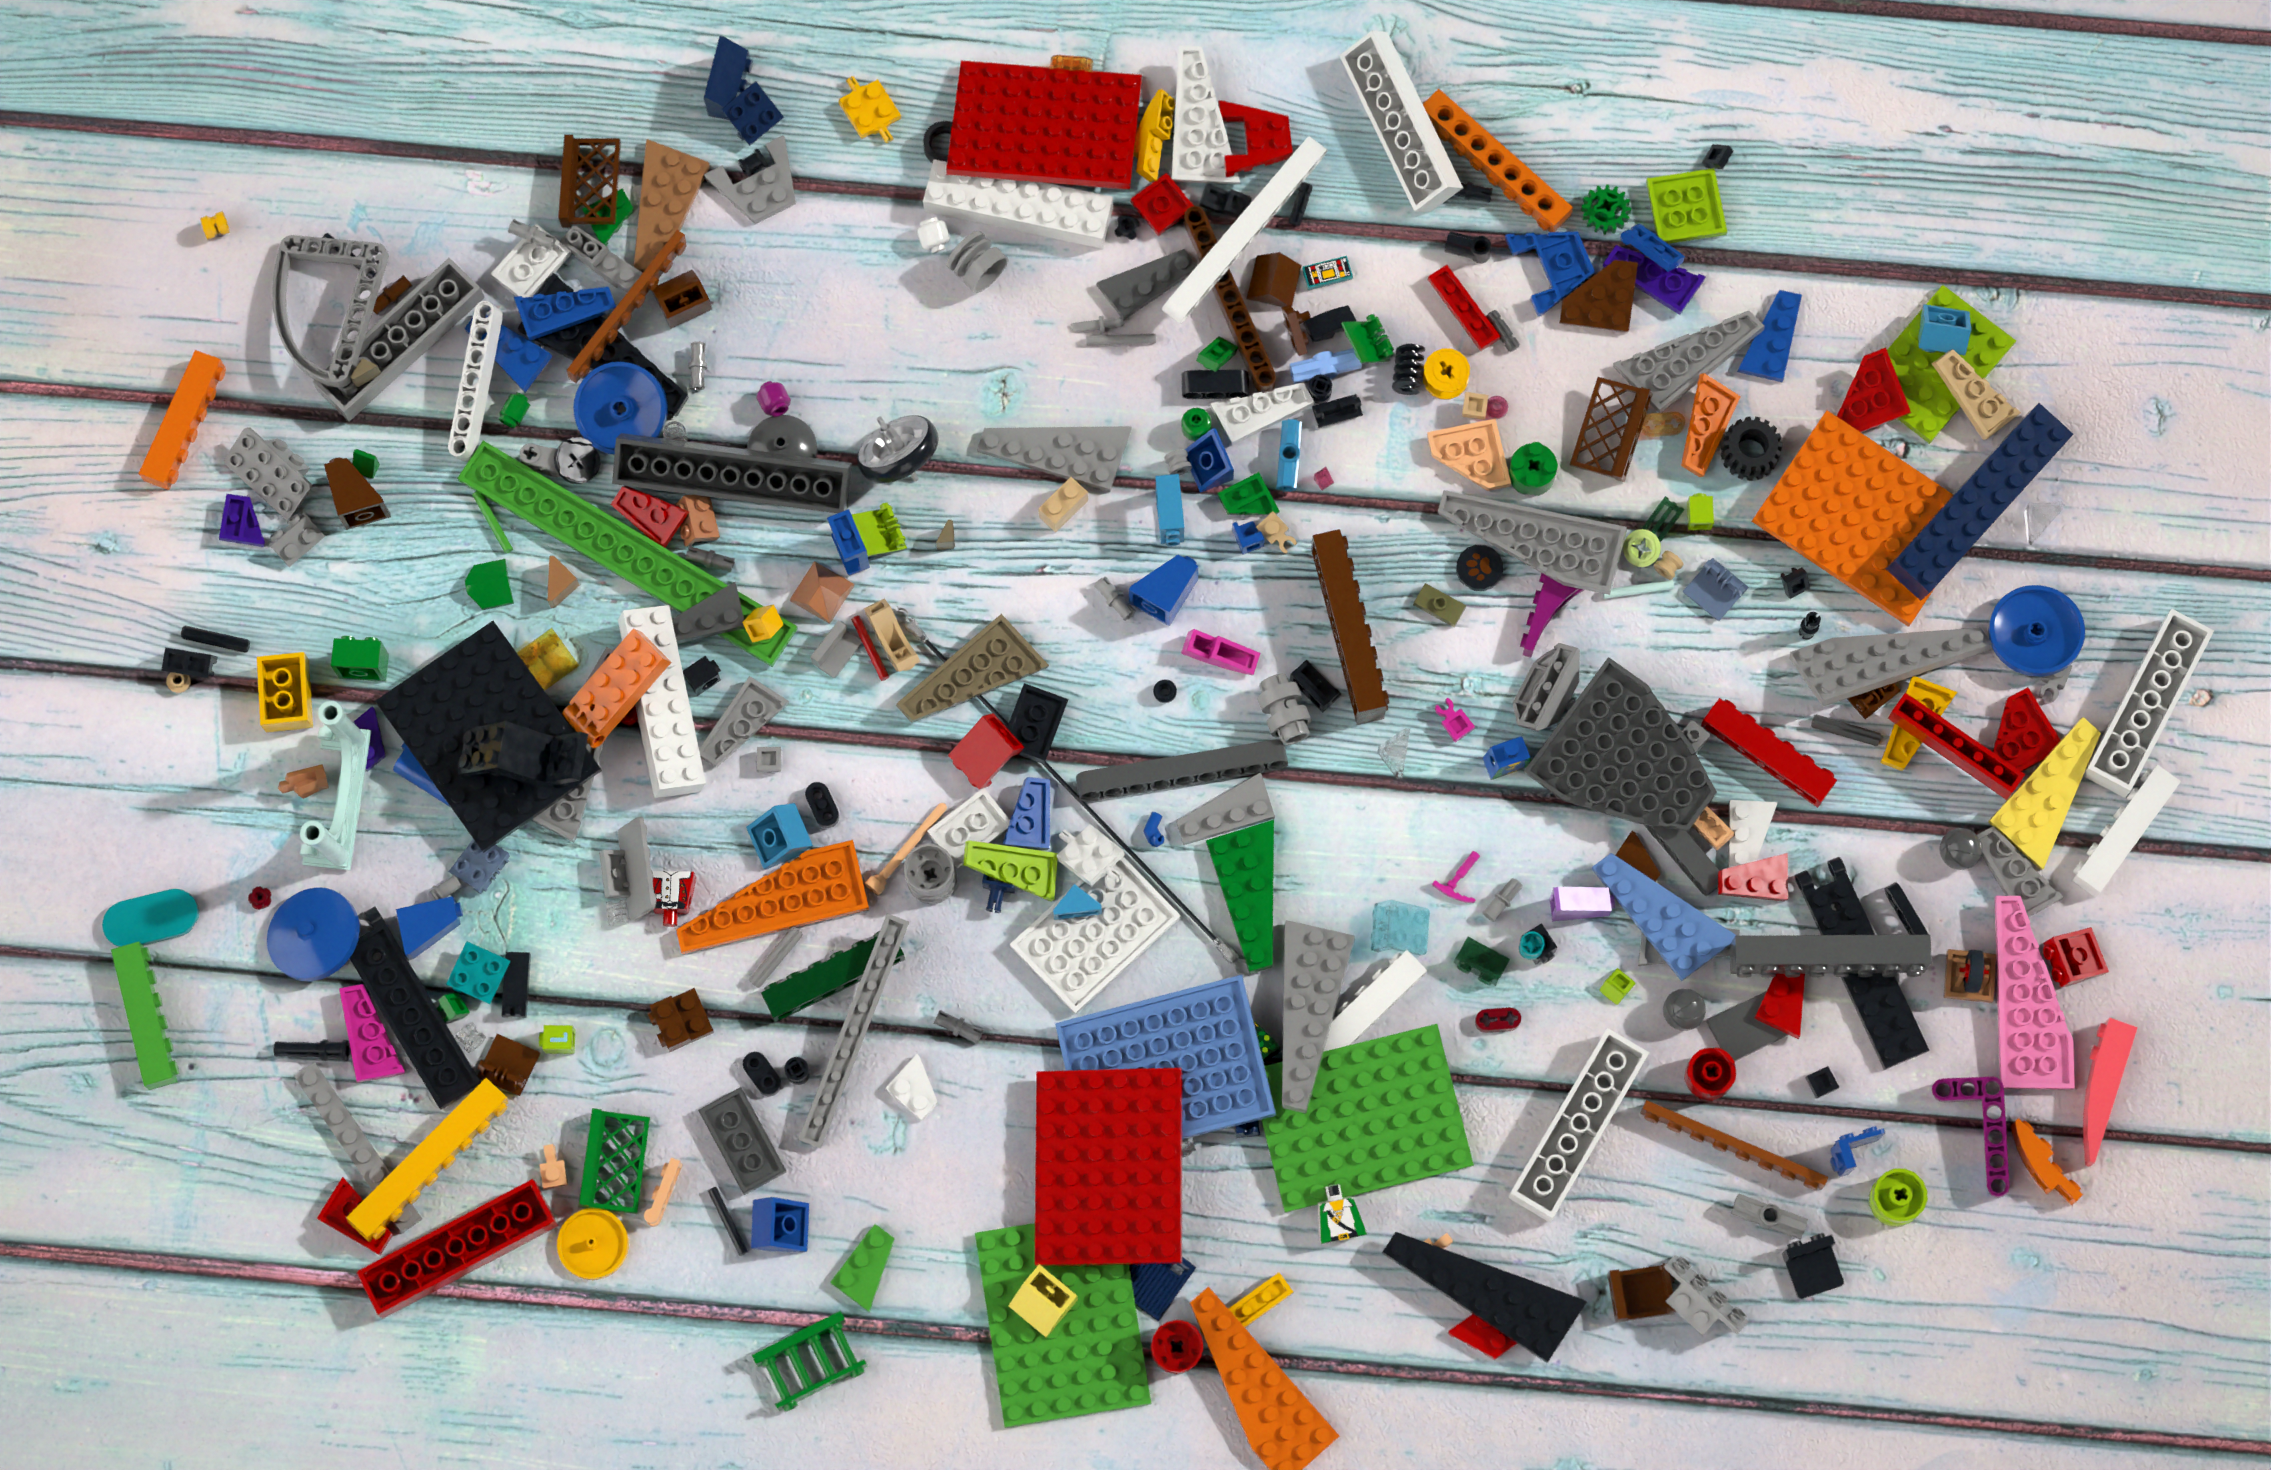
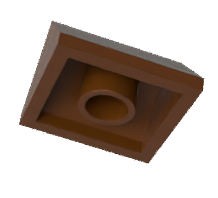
M1281 252L1258 255L1249 285L1247 300L1280 307L1287 305L1292 307L1302 265Z

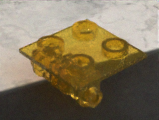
M550 628L517 652L544 691L579 666L553 628Z

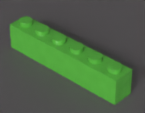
M139 941L111 949L143 1084L148 1090H153L177 1083L176 1075L179 1074V1069L176 1061H172L170 1052L174 1051L170 1037H166L165 1029H168L165 1015L160 1013L159 1007L162 1006V1000L159 992H155L154 984L157 983L154 970L149 968L148 962L151 961L148 947L144 948Z

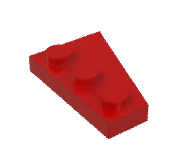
M622 486L610 504L649 539L666 548L689 513L685 509L629 486Z

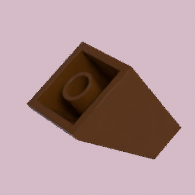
M334 458L329 463L324 464L337 515L346 530L391 517L383 498L347 458Z

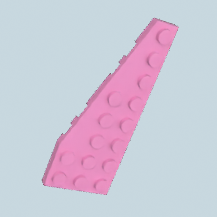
M1995 896L1999 1078L2003 1083L2004 1089L2073 1090L2075 1088L2073 1038L2068 1031L2065 1016L2060 1009L2056 998L2057 994L2046 964L2041 957L2038 942L2034 938L2021 896Z

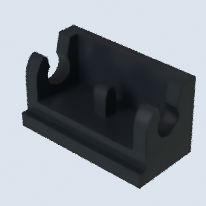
M165 647L161 671L209 678V676H214L212 667L213 664L217 663L218 657Z
M1305 660L1290 674V681L1296 682L1299 690L1322 713L1342 695L1308 660Z

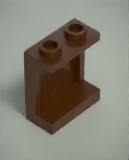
M1662 1263L1659 1266L1619 1271V1269L1610 1270L1607 1273L1615 1323L1672 1315L1676 1312L1666 1302L1673 1294L1671 1283H1675V1277L1664 1268L1666 1263Z

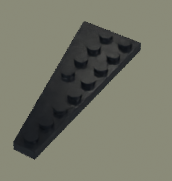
M552 273L540 294L552 295L564 291L571 293L574 290L569 285L567 286L557 274ZM599 316L534 340L574 361L606 319L603 316ZM521 322L517 329L520 333L527 336L523 322ZM617 331L618 334L615 340L605 346L603 355L598 361L594 360L590 365V370L593 371L595 368L611 362H627L643 367L653 374L661 384L667 400V412L677 417L689 398L688 394L663 374L652 361L650 362L639 349L634 347Z
M1398 1232L1394 1233L1382 1251V1254L1545 1363L1549 1362L1587 1301Z

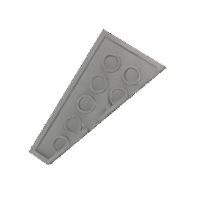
M1748 310L1727 318L1715 326L1704 327L1697 333L1686 334L1655 346V349L1643 354L1641 352L1637 353L1625 361L1619 360L1614 362L1613 367L1632 386L1650 389L1653 394L1650 405L1660 414L1698 384L1700 374L1705 373L1709 375L1764 330V325Z
M1132 426L984 428L977 452L1064 479L1072 477L1078 483L1111 492Z

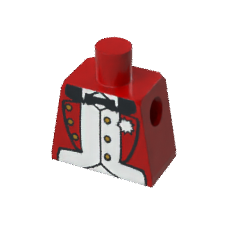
M652 871L653 890L657 898L653 910L656 914H663V926L676 927L678 914H689L696 884V875L694 872Z

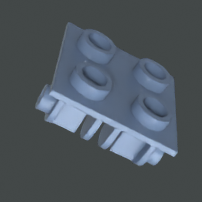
M1712 558L1705 563L1704 568L1683 590V593L1717 621H1720L1749 587Z
M473 839L448 872L482 894L483 891H487V888L492 883L490 878L496 879L493 876L494 873L500 874L497 869L502 870L505 864L509 862L508 858L510 855L497 845L483 853Z

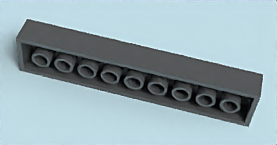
M621 433L616 438L612 484L840 513L847 510L852 463Z

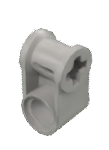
M533 443L522 446L520 450L522 464L536 472L552 477H560L554 465L556 448H548ZM531 454L535 455V457L533 456L531 460L527 459V457H530Z

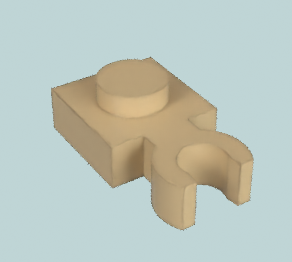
M1271 512L1256 526L1271 544L1278 541L1280 550L1285 554L1288 553L1284 548L1286 541H1291L1294 545L1297 544L1293 537L1284 534L1289 528L1274 512Z

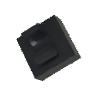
M1802 567L1799 569L1791 568L1792 573L1786 576L1784 573L1780 574L1785 594L1789 599L1810 589L1807 572Z

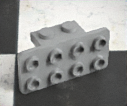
M244 428L226 455L224 463L284 519H291L312 489L311 482L304 477L310 468L304 463L302 457L294 454L287 448L288 445L278 438L264 440L252 428Z
M636 817L618 830L620 850H602L599 852L605 898L627 899L630 920H637L653 910L657 901L653 890V872L650 868V849L647 846V827L644 824L643 817Z
M1674 1255L1664 1265V1268L1681 1285L1666 1302L1701 1335L1718 1318L1733 1332L1739 1334L1748 1324V1321L1745 1319L1747 1317L1746 1314L1738 1307L1733 1308L1727 1302L1728 1298L1721 1291H1715L1709 1286V1280L1700 1273L1696 1274L1690 1268L1691 1264L1685 1258Z

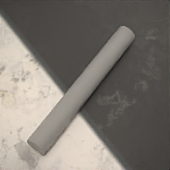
M1156 334L1086 336L1087 345L1156 343Z

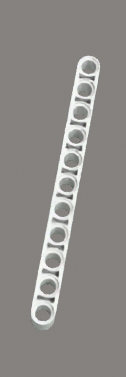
M1308 136L1163 306L1162 311L1179 324H1182L1320 163L1328 150Z

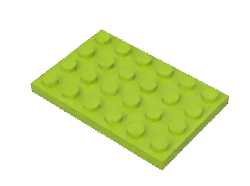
M1944 285L1939 288L1926 304L1970 312V338L1966 354L1960 356L1974 368V372L1981 378H1986L2016 342L2014 338ZM1921 309L1887 349V352L1911 410V414L1900 417L1898 420L1930 444L1961 406L1932 365L1945 352H1926L1919 348L1918 337L1922 315Z

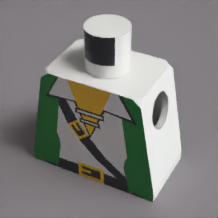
M1340 1184L1326 1186L1328 1200L1318 1202L1319 1242L1324 1244L1367 1235L1354 1198L1352 1196L1342 1197Z

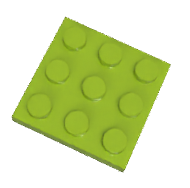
M1715 168L1646 179L1656 235L1667 244L1727 235Z

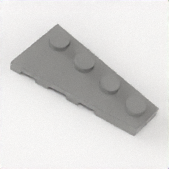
M749 676L699 748L700 757L717 768L785 708L789 701Z
M1261 772L1177 820L1183 845L1275 819Z

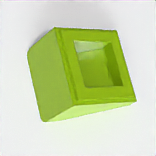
M1617 968L1604 982L1599 991L1618 1005L1636 982Z

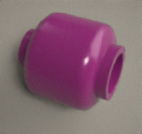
M765 382L761 385L756 397L764 413L773 417L785 414L791 402L783 384L779 382Z

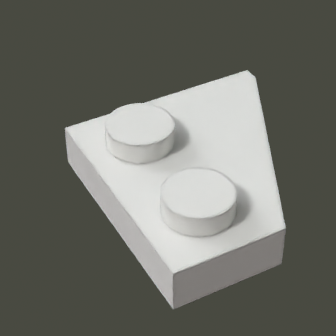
M918 1054L911 1059L886 1087V1090L921 1121L938 1104Z

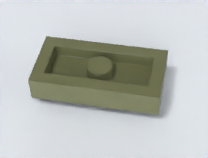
M1426 583L1413 604L1452 627L1456 626L1466 609L1465 604Z

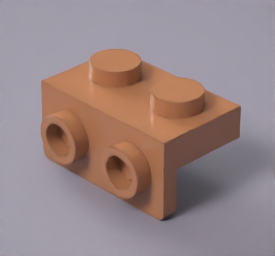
M684 495L675 504V506L689 511L680 525V535L686 547L691 546L694 542L716 541L720 537L710 497Z

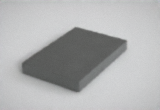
M1766 992L1706 1021L1720 1049L1729 1053L1734 1062L1788 1036V1034L1754 1019Z

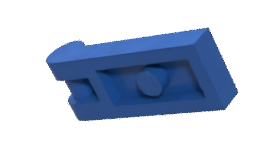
M1637 224L1631 230L1628 229L1621 233L1620 237L1624 244L1633 245L1669 272L1683 264L1684 255L1643 225Z

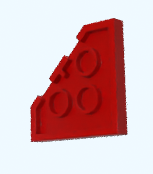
M1886 347L1863 356L1858 371L1837 414L1838 418L1861 433L1911 414Z
M2028 687L2007 698L1993 748V753L2023 772L2042 762L2061 741Z

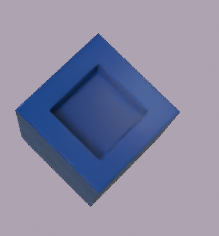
M1254 521L1238 526L1237 522L1232 523V532L1242 555L1264 547L1265 539L1262 532H1258Z

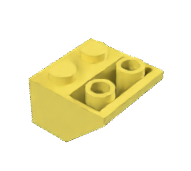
M1039 1264L1023 1283L1009 1304V1307L1047 1338L1077 1302L1078 1297Z

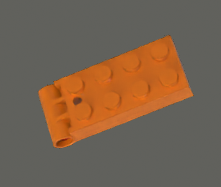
M633 628L570 700V705L564 709L562 716L577 732L588 734L587 743L592 748L599 747L671 664V661L641 631Z

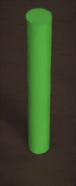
M478 491L474 492L472 496L505 553L511 552L513 548L484 496Z

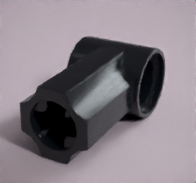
M1450 231L1446 240L1445 252L1471 258L1476 263H1485L1491 256V242L1485 236L1472 237ZM1477 247H1484L1486 251L1481 253L1475 249Z

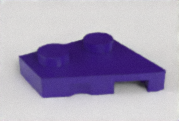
M226 494L219 534L220 541L265 547V541L250 497Z
M373 706L353 721L359 729L371 730L366 763L367 771L386 757L377 713Z

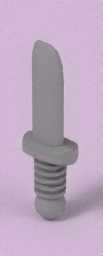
M1099 316V320L1071 323V329L1077 332L1100 329V333H1105V328L1123 326L1124 320L1122 318L1104 320V316Z

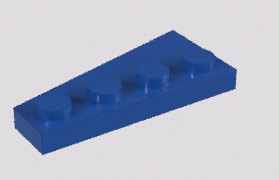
M609 287L582 289L571 293L564 291L552 295L536 294L533 297L524 298L522 296L514 297L529 341L611 313L616 308Z

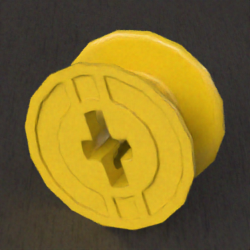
M1442 348L1434 351L1427 358L1424 365L1423 384L1426 390L1432 396L1439 399L1458 397L1465 391L1470 375V365L1466 357L1459 351L1451 348Z

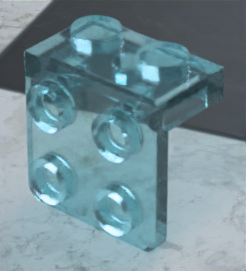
M1395 900L1374 904L1372 913L1373 928L1370 936L1371 951L1381 952L1395 949L1403 952L1408 950L1416 955H1425L1427 953L1429 909Z

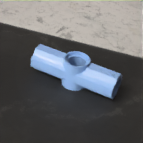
M1352 348L1336 353L1331 351L1320 352L1311 359L1290 363L1289 368L1294 384L1310 381L1319 374L1333 379L1340 373L1362 368V364L1355 356V351Z

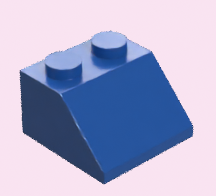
M776 1197L753 1200L751 1249L770 1252H807L809 1203Z

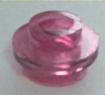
M1492 396L1488 399L1486 413L1489 417L1500 419L1507 414L1508 403L1503 397ZM1499 404L1501 408L1498 410L1494 409L1493 405Z

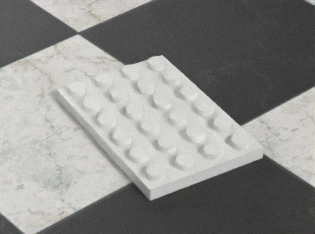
M1124 857L1114 867L1123 874V878L1119 879V882H1115L1106 875L1100 878L1092 887L1082 879L1075 884L1101 904L1102 915L1054 920L1053 910L1066 895L1065 893L1010 944V947L1075 1015L1181 918V915Z

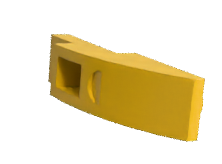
M1163 89L1157 91L1148 105L1135 139L1134 156L1138 159L1136 172L1149 182L1157 181L1162 143L1164 140L1170 139L1176 100Z

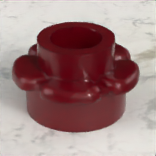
M261 886L255 887L252 893L249 894L248 901L252 904L253 908L257 910L264 909L271 904V891Z

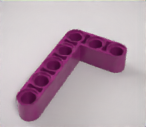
M1997 1077L1945 1078L1937 1080L1932 1086V1093L1935 1099L1940 1102L1982 1101L1987 1189L1993 1197H2004L2009 1192L2010 1184L2005 1096L2002 1081ZM1990 1082H1995L2000 1086L1999 1092L1995 1095H1990L1986 1092V1086ZM1966 1083H1971L1975 1087V1092L1971 1096H1965L1961 1092V1087ZM1941 1084H1946L1950 1087V1093L1946 1097H1940L1936 1093L1937 1087ZM1995 1106L2001 1110V1116L1998 1119H1991L1987 1116V1111L1990 1107ZM1992 1131H1999L2003 1135L2000 1143L1993 1144L1989 1141L1988 1137ZM1995 1155L2001 1156L2004 1159L2003 1166L1993 1168L1990 1165L1991 1157ZM2002 1180L2006 1185L2004 1191L1995 1193L1991 1189L1992 1182Z

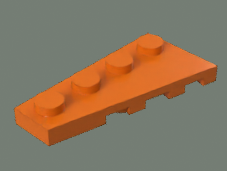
M1705 373L1699 375L1681 463L1682 467L1698 477L1705 475L1741 397Z

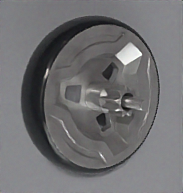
M918 415L900 417L888 423H885L881 416L878 417L876 420L881 427L864 441L857 455V463L861 473L869 481L875 483H890L909 475L914 482L918 481L919 478L915 472L930 460L938 446L939 437L935 426L927 418Z

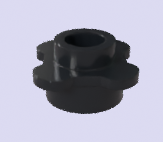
M1120 216L1117 219L1118 227L1114 230L1115 235L1134 240L1137 237L1136 229L1140 225L1139 220L1129 216Z

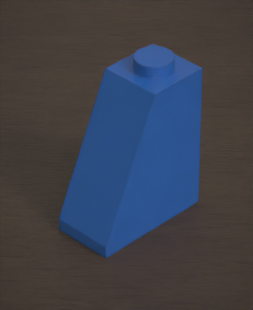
M451 896L396 909L405 956L408 960L416 958L461 925L459 918L463 916L461 903H456V900Z

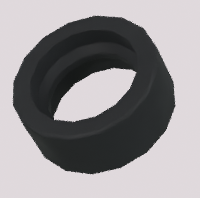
M936 122L928 127L925 132L923 147L925 156L931 163H933V160L947 162L948 155L935 153L931 144L933 138L938 134H951L953 122Z

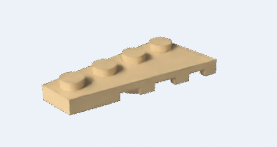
M1953 349L1932 363L1983 440L1991 437L2021 413L2016 407L2013 408L2001 393L1998 394L1989 386L1990 383L1985 378L1977 375L1974 372V368Z

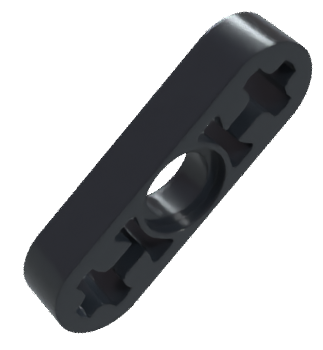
M1895 882L1885 887V894L1908 934L1929 935L1900 885Z

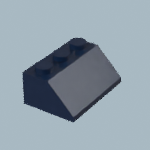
M719 36L704 94V101L708 116L729 120L721 109L747 89L748 80L745 79L747 72L751 73L753 59H750L747 49L724 36Z

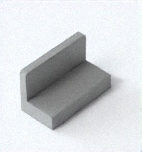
M838 620L811 655L812 664L832 678H836L861 646L862 641L847 631L846 625Z

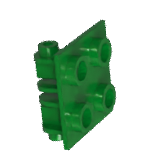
M1371 314L1366 317L1367 321L1341 323L1345 335L1349 339L1355 351V356L1359 359L1360 363L1391 361L1390 357L1394 355V348L1386 334L1382 335L1385 333V330L1382 328L1383 326L1378 317Z

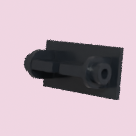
M1356 394L1312 406L1318 428L1363 416L1360 407L1361 400Z

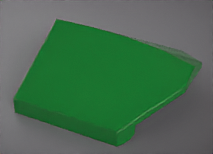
M506 559L476 564L472 567L465 579L466 591L482 610L514 604Z

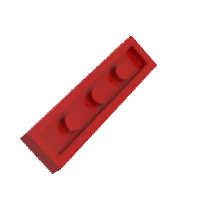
M1448 265L1428 276L1430 284L1480 351L1500 340L1498 332Z

